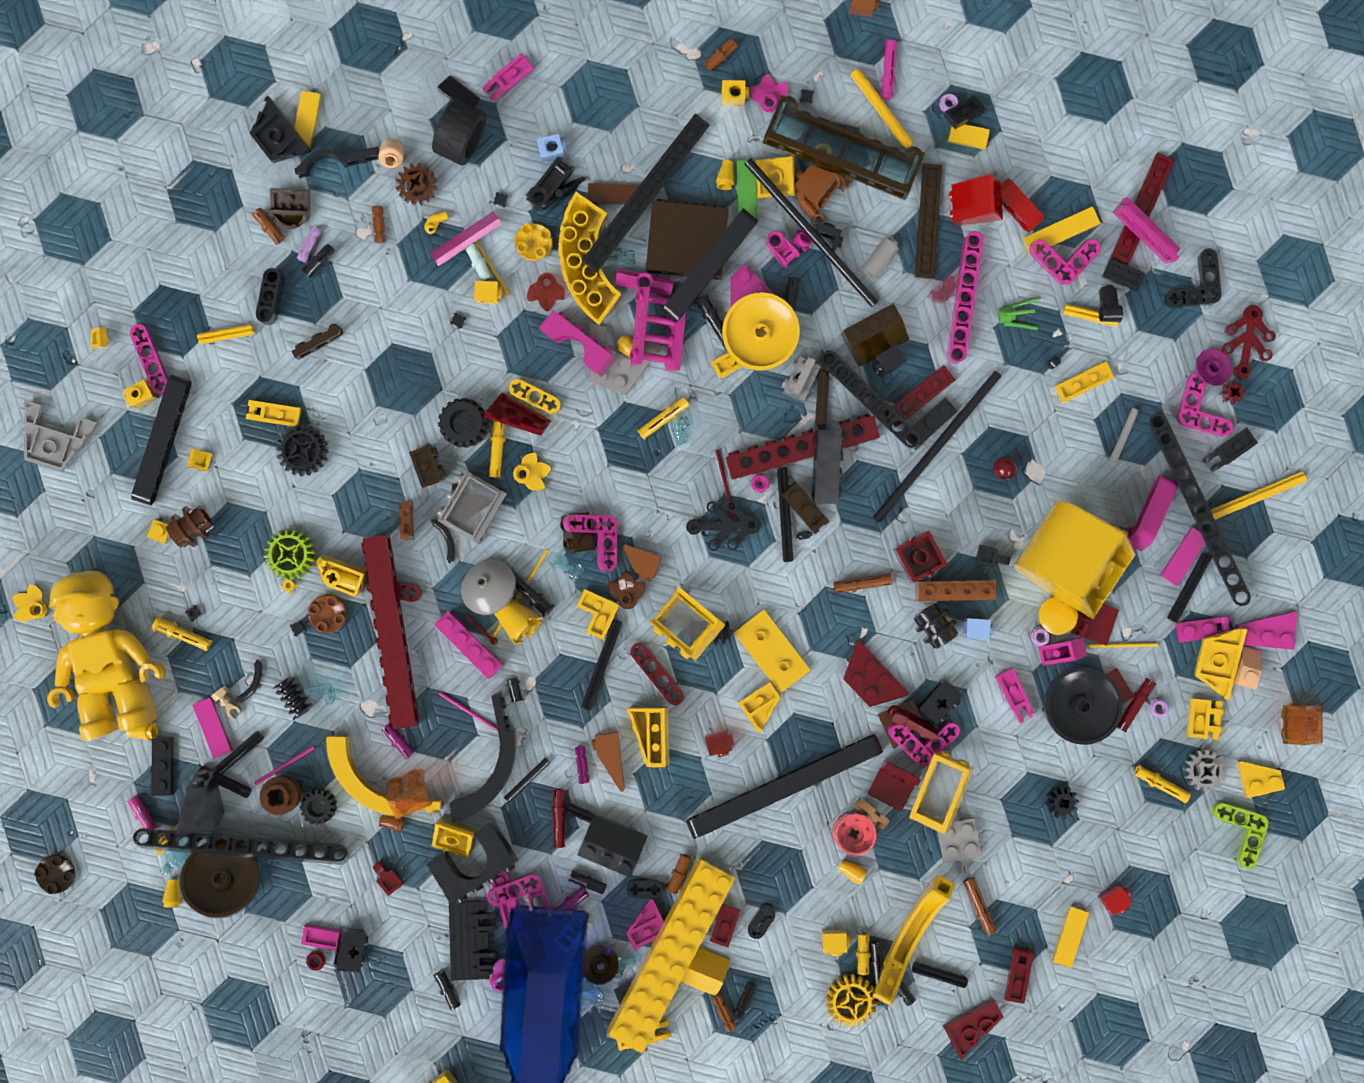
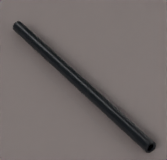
M750 158L746 161L744 165L872 308L878 302L873 294L753 159Z
M994 371L876 512L873 516L876 521L880 523L999 381L1002 377L1001 374Z

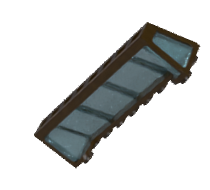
M781 95L764 136L763 144L906 201L925 152H922L918 147L911 146L906 148L903 153L896 147L883 145L879 140L868 139L859 132L853 133L844 126H836L824 118L812 116L807 111L797 110L798 103L795 98Z

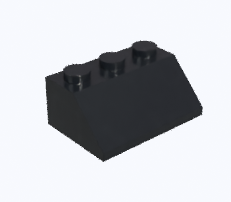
M594 813L577 856L631 878L648 835Z

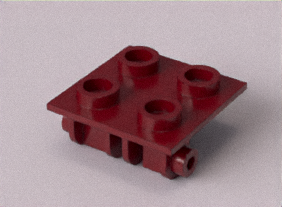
M1103 604L1094 619L1078 611L1077 623L1070 633L1107 646L1119 609Z

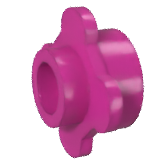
M797 230L795 232L796 236L792 240L793 244L802 248L803 251L809 250L808 245L812 240L804 231Z

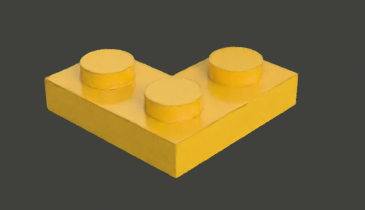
M584 589L576 607L594 614L586 632L604 640L619 605Z

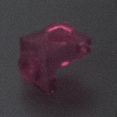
M947 275L944 278L941 292L931 290L928 297L932 298V301L936 303L946 302L950 294H953L955 291V277Z

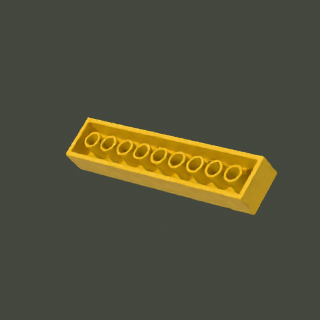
M698 857L664 924L607 1028L608 1036L643 1054L735 880L732 874Z

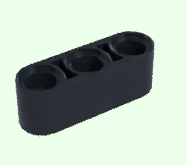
M269 268L263 274L256 308V318L265 325H273L277 320L285 283L284 275L275 268ZM277 274L278 279L275 282H271V276ZM274 293V298L271 301H267V295ZM266 311H270V317L263 320V314Z

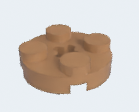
M860 797L853 805V808L871 820L881 830L890 822L889 819Z

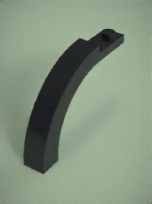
M501 693L491 695L500 741L497 764L490 778L480 789L466 797L449 802L453 822L472 816L486 807L503 789L513 770L517 753L516 729L508 730L510 719L509 716H505L504 708H507L505 697H502Z

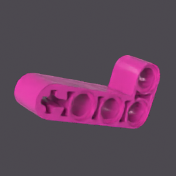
M1162 474L1156 478L1136 524L1126 533L1131 546L1135 549L1142 551L1154 541L1177 490V482Z

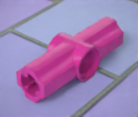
M618 269L615 286L638 290L642 288L639 282L642 279H647L650 282L648 286L650 287L649 293L671 298L674 280L651 276L647 273H636Z

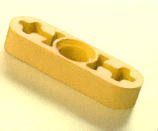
M515 379L509 384V391L513 396L548 414L559 412L561 403L556 397L520 379ZM520 383L521 388L527 391L526 398H523L525 394L521 391L514 393L515 389L513 386H517ZM534 391L540 393V399L537 402H532L529 398L530 394ZM544 396H547L545 400L550 403L554 400L557 408L548 410L549 406L543 403V407L539 405L543 402Z

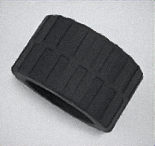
M458 99L452 100L442 113L432 141L433 152L461 166L467 164L477 149L483 135L486 113Z

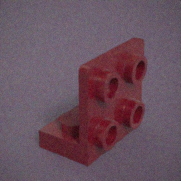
M884 760L867 794L902 811L914 786H919L921 779Z

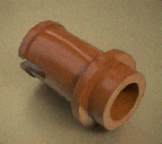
M382 814L379 820V827L394 829L395 832L402 831L405 820H402L401 817L394 818Z

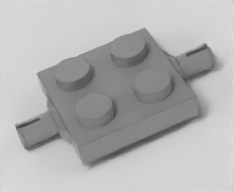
M956 813L949 832L943 834L937 831L943 862H959L961 873H965V871L968 873L967 861L971 858L981 857L982 854L974 817L962 819L958 818Z

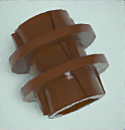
M198 505L193 508L183 507L182 513L184 516L180 517L177 514H173L171 516L172 522L166 526L167 533L177 546L182 548L187 545L196 547L198 545V536L203 539L209 538L208 531L214 527V523L208 513Z
M278 775L263 784L259 800L262 807L268 813L282 816L293 811L299 805L302 798V790L294 778L288 775ZM278 788L284 792L285 801L283 802L277 798L278 793L276 789Z

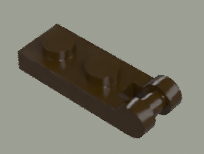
M331 324L328 331L324 333L319 332L311 337L312 340L297 344L291 352L296 359L301 360L343 336L344 331L339 325Z
M797 482L792 483L781 493V496L815 535L820 531L819 528L823 525L826 526L830 522ZM814 516L818 518L815 523L811 521Z

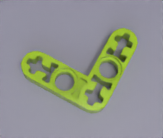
M1223 802L1215 803L1211 809L1212 815L1215 818L1246 828L1237 855V862L1246 869L1254 868L1257 864L1268 828L1267 818L1261 814ZM1223 807V810L1231 813L1230 816L1226 814L1220 815L1217 810ZM1238 812H1243L1244 814L1242 822L1235 820V815ZM1250 818L1261 821L1262 825L1257 826L1249 822ZM1251 836L1257 838L1255 846H1249L1248 839ZM1246 848L1254 850V853L1246 851ZM1249 857L1251 861L1246 863L1243 861V858Z

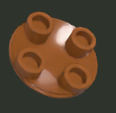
M322 595L317 597L308 607V617L311 625L318 632L332 633L344 625L347 611L344 603L339 598L333 595Z

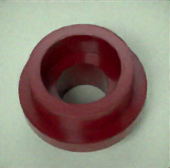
M312 951L306 958L307 966L314 971L322 969L326 963L325 955L320 951ZM313 958H319V963H315Z

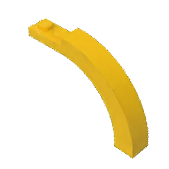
M329 735L326 737L328 758L336 778L347 793L367 808L382 814L402 816L405 809H407V812H418V809H426L427 813H437L443 807V799L397 798L379 792L370 786L356 769L350 752L349 735Z
M937 875L920 895L888 951L883 963L884 968L872 996L888 1005L893 1003L909 960L919 940L938 911L950 900L956 885L955 883L941 875Z

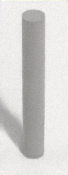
M1131 409L1109 461L1117 463L1139 410Z

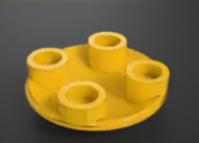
M524 224L515 236V248L524 259L530 261L541 260L552 249V235L546 227L540 224Z
M1056 597L1046 600L1041 605L1038 613L1042 627L1053 635L1068 633L1075 627L1078 619L1077 609Z

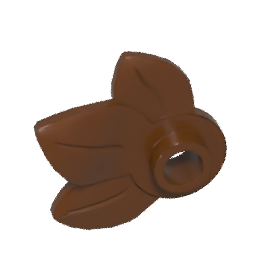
M625 571L619 577L618 582H609V592L614 599L618 600L622 608L632 609L637 604V599L644 595L645 582L639 581L635 583L631 573ZM626 596L630 599L628 603L625 602Z

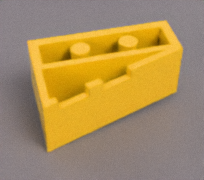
M669 707L627 708L646 767L668 766L670 764Z

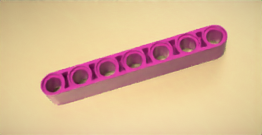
M977 231L970 232L964 239L947 348V359L952 364L962 362L966 358L983 247V236ZM969 238H975L977 240V245H971L969 243ZM966 257H973L975 263L972 265L968 264ZM969 275L972 278V283H966L963 276ZM961 294H967L969 302H963ZM958 313H964L966 321L959 320ZM956 331L963 333V340H958L955 337ZM953 350H958L961 353L960 359L953 357Z

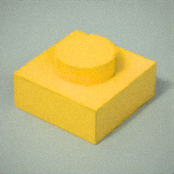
M98 327L92 329L91 349L107 347L109 341L107 328Z
M192 448L187 467L207 472L212 453Z
M153 519L147 537L167 544L169 534L167 533L166 526L169 524Z

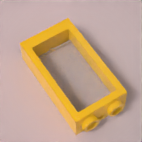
M945 751L933 755L909 818L943 834L949 832L974 770L973 767L969 766L970 763L968 761L951 758L952 755Z

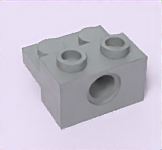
M799 357L798 361L794 360L790 371H792L791 377H786L782 388H784L783 394L804 403L821 366L815 364V360L809 357L807 360Z

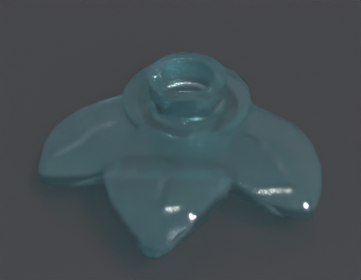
M584 976L580 980L572 981L568 986L567 993L575 996V1005L579 1010L587 1009L591 1003L597 1007L603 1005L604 994L602 990L598 988V985L586 980Z

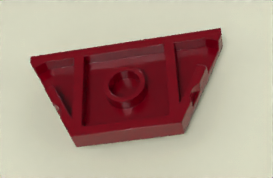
M857 640L843 680L869 707L908 696V691L863 643Z

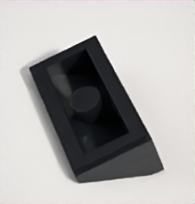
M450 75L437 87L438 91L451 101L458 99L474 107L480 100L478 96Z

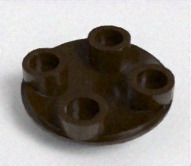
M51 855L44 858L38 864L34 871V876L42 890L48 894H58L64 892L72 885L75 878V869L71 861L66 857Z

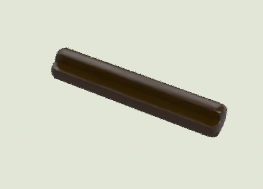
M820 370L818 372L815 425H826L830 372L827 370Z

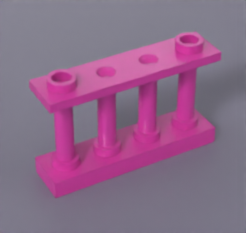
M647 286L639 288L635 296L637 305L633 345L630 351L631 365H640L643 360L664 363L665 371H679L681 367L686 312L677 323L668 317L647 314L648 302L665 305L670 298L649 295L650 287ZM646 322L668 325V336L645 333ZM644 341L666 344V356L643 352Z

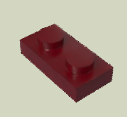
M725 904L721 905L710 942L729 947L740 909Z

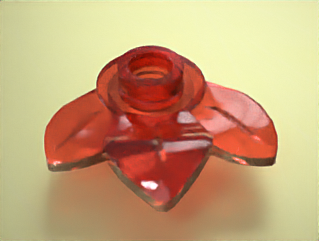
M550 273L541 274L537 282L530 285L527 292V300L529 302L538 300L546 312L554 306L555 300L565 299L564 288L556 283L555 277ZM549 280L550 285L544 286L543 282Z

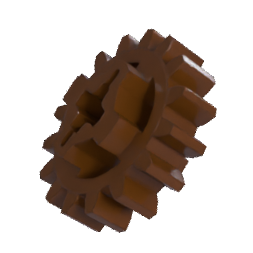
M411 163L410 169L404 166L405 172H398L401 178L395 180L399 184L396 190L401 191L399 196L401 198L405 197L404 201L406 203H409L411 200L413 206L416 205V202H419L422 206L423 200L429 203L428 197H435L432 191L438 190V187L434 185L437 179L433 177V171H429L428 166L422 169L420 163L417 164V167H414ZM426 177L429 180L428 187L425 185V181L427 180ZM405 182L408 184L407 192L404 187ZM414 183H420V186H419V187H418V186H415V187H414L413 184H414Z

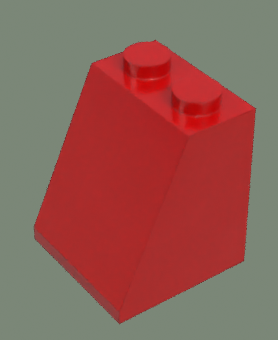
M993 174L951 185L952 190L949 191V199L952 202L953 209L950 210V218L954 224L962 226L1003 220L1001 181Z

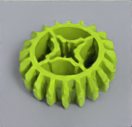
M286 528L285 533L283 530H279V537L273 534L272 538L274 541L267 540V543L271 546L264 547L265 551H269V554L263 555L264 558H269L265 565H272L269 571L273 572L276 570L275 576L279 577L282 574V579L284 580L288 576L290 580H294L295 575L297 578H302L301 572L308 574L306 567L313 568V565L309 562L316 561V558H311V554H316V551L310 549L315 544H308L311 538L309 536L304 538L305 532H300L298 535V529H294L292 533L289 528ZM293 538L299 543L290 547L283 541ZM302 547H303V550H304V558H303V561H302V563H301V560H300V558H299V553H300V551L302 550ZM277 548H279L281 551V555L278 559L276 558ZM287 551H293L292 558L287 557ZM290 561L297 568L286 570L281 566Z

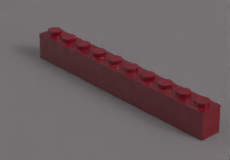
M390 535L363 538L361 548L366 556V562L364 563L365 571L369 574L367 586L369 592L372 593L370 605L372 611L375 612L373 624L375 630L378 631L376 643L378 649L381 650L379 661L381 668L384 669L382 680L384 687L387 688L385 699L387 706L390 707L389 723L393 726V729L417 726L420 724L399 598Z

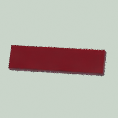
M943 365L893 405L892 408L906 420L956 379ZM887 410L886 412H884V414L886 415V417H888V416H889V413H890L889 410ZM896 421V422L893 423V425H894V427L896 428V427H898L902 422Z

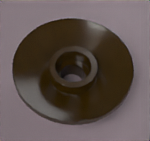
M604 945L591 947L584 953L581 960L583 976L590 983L596 985H603L613 980L619 969V960L616 953ZM599 963H604L603 969H598Z

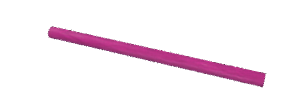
M439 693L441 697L456 705L460 709L464 710L468 714L472 715L476 719L480 720L487 726L491 727L495 731L498 730V728L492 723L488 722L484 718L480 717L479 715L464 707L460 703L456 702L452 698L448 697L444 693Z
M312 746L296 757L292 758L291 760L287 761L275 770L254 782V784L258 785L270 776L274 775L275 773L292 764L304 755L313 751L315 747Z

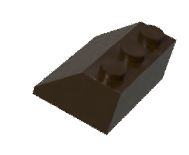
M894 303L846 328L841 333L859 367L873 360L877 355L895 345L899 346L909 340L903 319Z

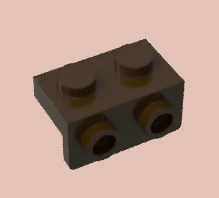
M426 444L424 447L409 452L422 488L445 481L443 478L446 475L442 464H438L437 458L439 454L436 447Z
M589 512L576 513V515H590ZM568 515L561 516L560 528L563 531V547L566 550V554L595 550L593 533L568 532L563 526V520ZM588 519L586 523L587 527L589 529H592L591 520ZM570 521V525H581V522Z

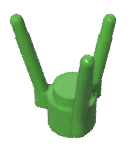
M1035 297L1011 305H1003V308H999L998 311L999 323H1004V327L1014 326L1038 330L1037 326L1012 322V320H1016V315L1035 313V309L1015 311L1012 308L1038 301L1041 298Z

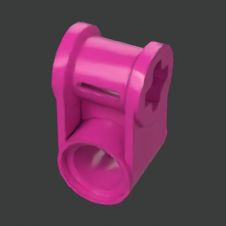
M773 231L768 235L766 246L784 268H787L788 264L795 257L798 258L800 256L798 250L779 231ZM777 237L780 244L772 245L770 238Z

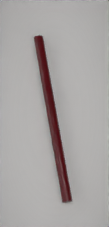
M718 449L715 451L726 492L727 501H731L728 484L720 456V451ZM729 503V509L734 510L732 503ZM730 512L731 517H734L735 514L733 512Z

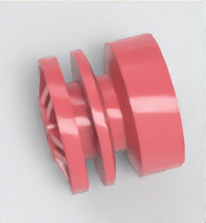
M850 812L837 818L833 824L832 836L840 849L847 854L856 856L865 854L873 847L876 840V830L871 820L867 817ZM851 828L857 830L854 838L848 835L851 832Z

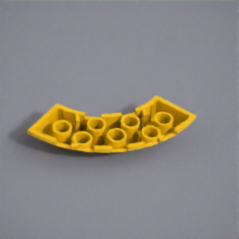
M575 192L567 206L560 227L558 248L560 265L564 280L572 297L588 317L600 325L612 313L621 300L622 294L610 284L601 268L595 273L581 261L600 237L603 227L608 220V214L578 192Z

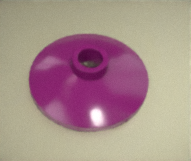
M1207 349L1197 357L1196 370L1199 377L1205 383L1212 386H1220L1229 380L1232 367L1230 360L1223 352L1217 349Z

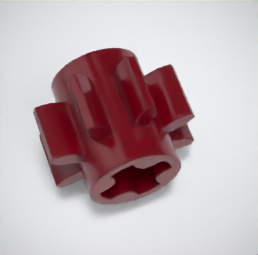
M1234 380L1229 381V386L1223 384V391L1219 393L1224 398L1222 402L1230 401V405H1234L1236 400L1242 401L1241 395L1246 392L1241 388L1242 383L1234 385Z

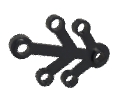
M731 500L726 503V510L733 512L741 521L733 522L718 508L716 502L710 501L706 507L708 512L716 515L722 522L700 523L698 520L692 519L686 525L688 533L696 535L704 530H722L714 540L708 543V548L711 551H716L719 549L722 541L734 529H742L734 539H730L727 542L728 549L736 550L747 534H755L760 530L761 522L756 516H747L737 507V503ZM729 503H733L735 505L734 510L728 509ZM710 504L716 505L714 511L709 510ZM749 521H753L755 523L754 528L751 529L748 527ZM692 523L697 524V530H691L690 525ZM731 541L736 542L735 548H730L729 543ZM711 542L717 543L716 549L710 547Z

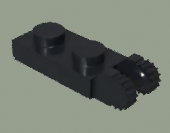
M1246 427L1215 448L1212 453L1203 458V461L1206 463L1217 455L1222 461L1211 466L1210 471L1213 473L1222 466L1231 463L1258 444V442Z

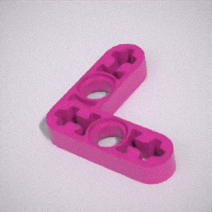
M1043 240L1031 243L1029 252L1057 283L1066 285L1073 282L1099 254L1101 247L1097 240H1086L1066 261ZM1093 244V251L1088 252L1086 255L1082 254L1087 252V250L1089 249L1088 245ZM1040 245H1041V246H1042L1041 251H1042L1043 253H1041V252L1036 253V250H1037V247H1036V246H1040ZM1050 257L1056 260L1054 268L1048 266L1047 262ZM1075 257H1080L1082 260V265L1079 268L1073 263ZM1067 272L1068 274H1067L1066 277H1067L1068 279L1062 280V277H1063V274H1062V273Z
M1197 372L1189 375L1177 413V422L1183 427L1219 437L1230 435L1233 431L1231 421L1199 411L1206 383L1199 377ZM1198 377V380L1201 381V383L1196 385L1195 390H1189L1194 388L1195 382L1192 380ZM1189 394H1193L1196 397L1194 405L1187 402ZM1188 413V417L1196 418V420H1188L1185 422V418H1182V415ZM1203 417L1207 418L1210 422L1207 428H1203L1200 424ZM1225 424V427L1227 428V431H1223V433H1222V429H1221V428H1218V427L1213 428V427H1214V425L1220 426V425Z
M575 514L566 516L563 520V526L568 532L598 533L597 565L602 571L614 570L617 565L616 519L613 516ZM588 519H592L594 521V527L592 529H589L587 527L586 523ZM570 521L581 522V525H570ZM608 522L611 525L610 527L600 526V523ZM606 538L611 541L609 549H606L603 544ZM604 561H610V565H604Z
M894 722L888 728L890 737L921 767L930 765L933 755L944 751L960 733L958 725L954 722H944L936 730L938 734L937 739H940L941 745L939 748L934 749L932 748V740L927 739L922 744L903 724L897 725ZM948 727L952 728V734L948 733ZM896 728L900 729V732L905 737L901 738L898 734H895L894 730ZM940 735H944V737L947 739L944 740ZM909 740L915 741L912 749H906V742ZM917 751L925 755L926 759L924 761L916 754Z
M535 874L522 876L491 888L487 892V900L494 906H499L527 895L536 924L543 929H547L554 922L542 881ZM530 878L537 880L534 888L526 886L524 887L526 891L523 892V886L520 881H523V884H527L530 882ZM513 884L519 886V892L516 895L509 893V887ZM505 887V893L508 898L505 899V896L502 895L498 897L499 901L497 902L494 899L491 900L493 892L496 891L497 894L503 893L502 888ZM536 896L543 897V904L539 907L533 904ZM547 908V910H543L544 915L549 917L547 924L540 922L542 915L540 912L536 913V910Z

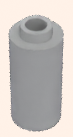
M891 237L888 239L883 238L862 266L861 271L869 278L876 280L899 250L898 243Z

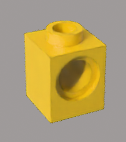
M722 80V105H745V99H749V87H745V80ZM736 89L739 90L741 94L738 96H733L730 92Z
M475 281L474 301L476 303L499 304V299L503 298V287H500L498 282Z

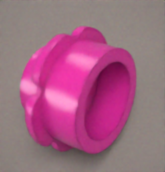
M755 475L752 478L751 487L754 491L763 493L769 488L770 482L767 480L766 475Z

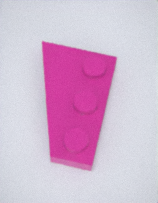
M1297 611L1238 624L1235 629L1241 627L1247 629L1243 645L1294 650Z

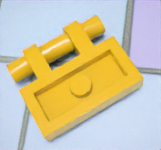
M1190 698L1186 736L1208 739V732L1210 731L1212 732V739L1220 740V733L1223 730L1221 726L1222 715H1224L1223 702L1215 701V708H1211V700ZM1210 714H1214L1213 725H1209Z

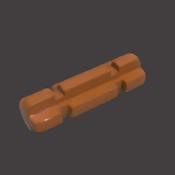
M377 205L372 207V215H374L372 217L373 232L376 234L374 235V242L382 244L386 241L385 234H383L385 232L384 216H382L384 212L383 207Z
M717 994L713 996L712 1001L717 1006L716 1009L726 1030L730 1032L736 1029L734 1019H732V1015L726 1003H724L722 995Z

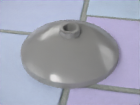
M487 559L475 564L467 572L462 582L461 595L465 605L480 615H490L502 610L510 602L515 592L516 580L514 573L507 564L496 559Z

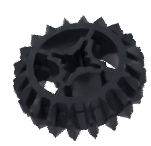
M303 424L300 429L295 425L293 428L294 432L288 428V436L283 433L281 434L284 441H277L278 444L282 445L281 448H276V451L281 452V454L277 455V459H283L280 465H286V471L289 472L292 469L291 474L296 475L298 473L301 477L304 476L305 472L310 476L312 473L311 469L317 473L318 468L316 466L318 465L323 468L324 465L321 463V460L327 461L328 459L323 456L324 453H329V450L323 449V447L328 446L327 442H322L325 436H319V430L313 432L312 426L306 428V425ZM308 435L313 440L302 443L297 437ZM292 442L294 445V449L291 453H289V446ZM316 446L317 452L315 458L313 459L311 456V452ZM301 447L306 448L304 449L305 456L300 453ZM302 458L307 462V465L297 466L292 461Z

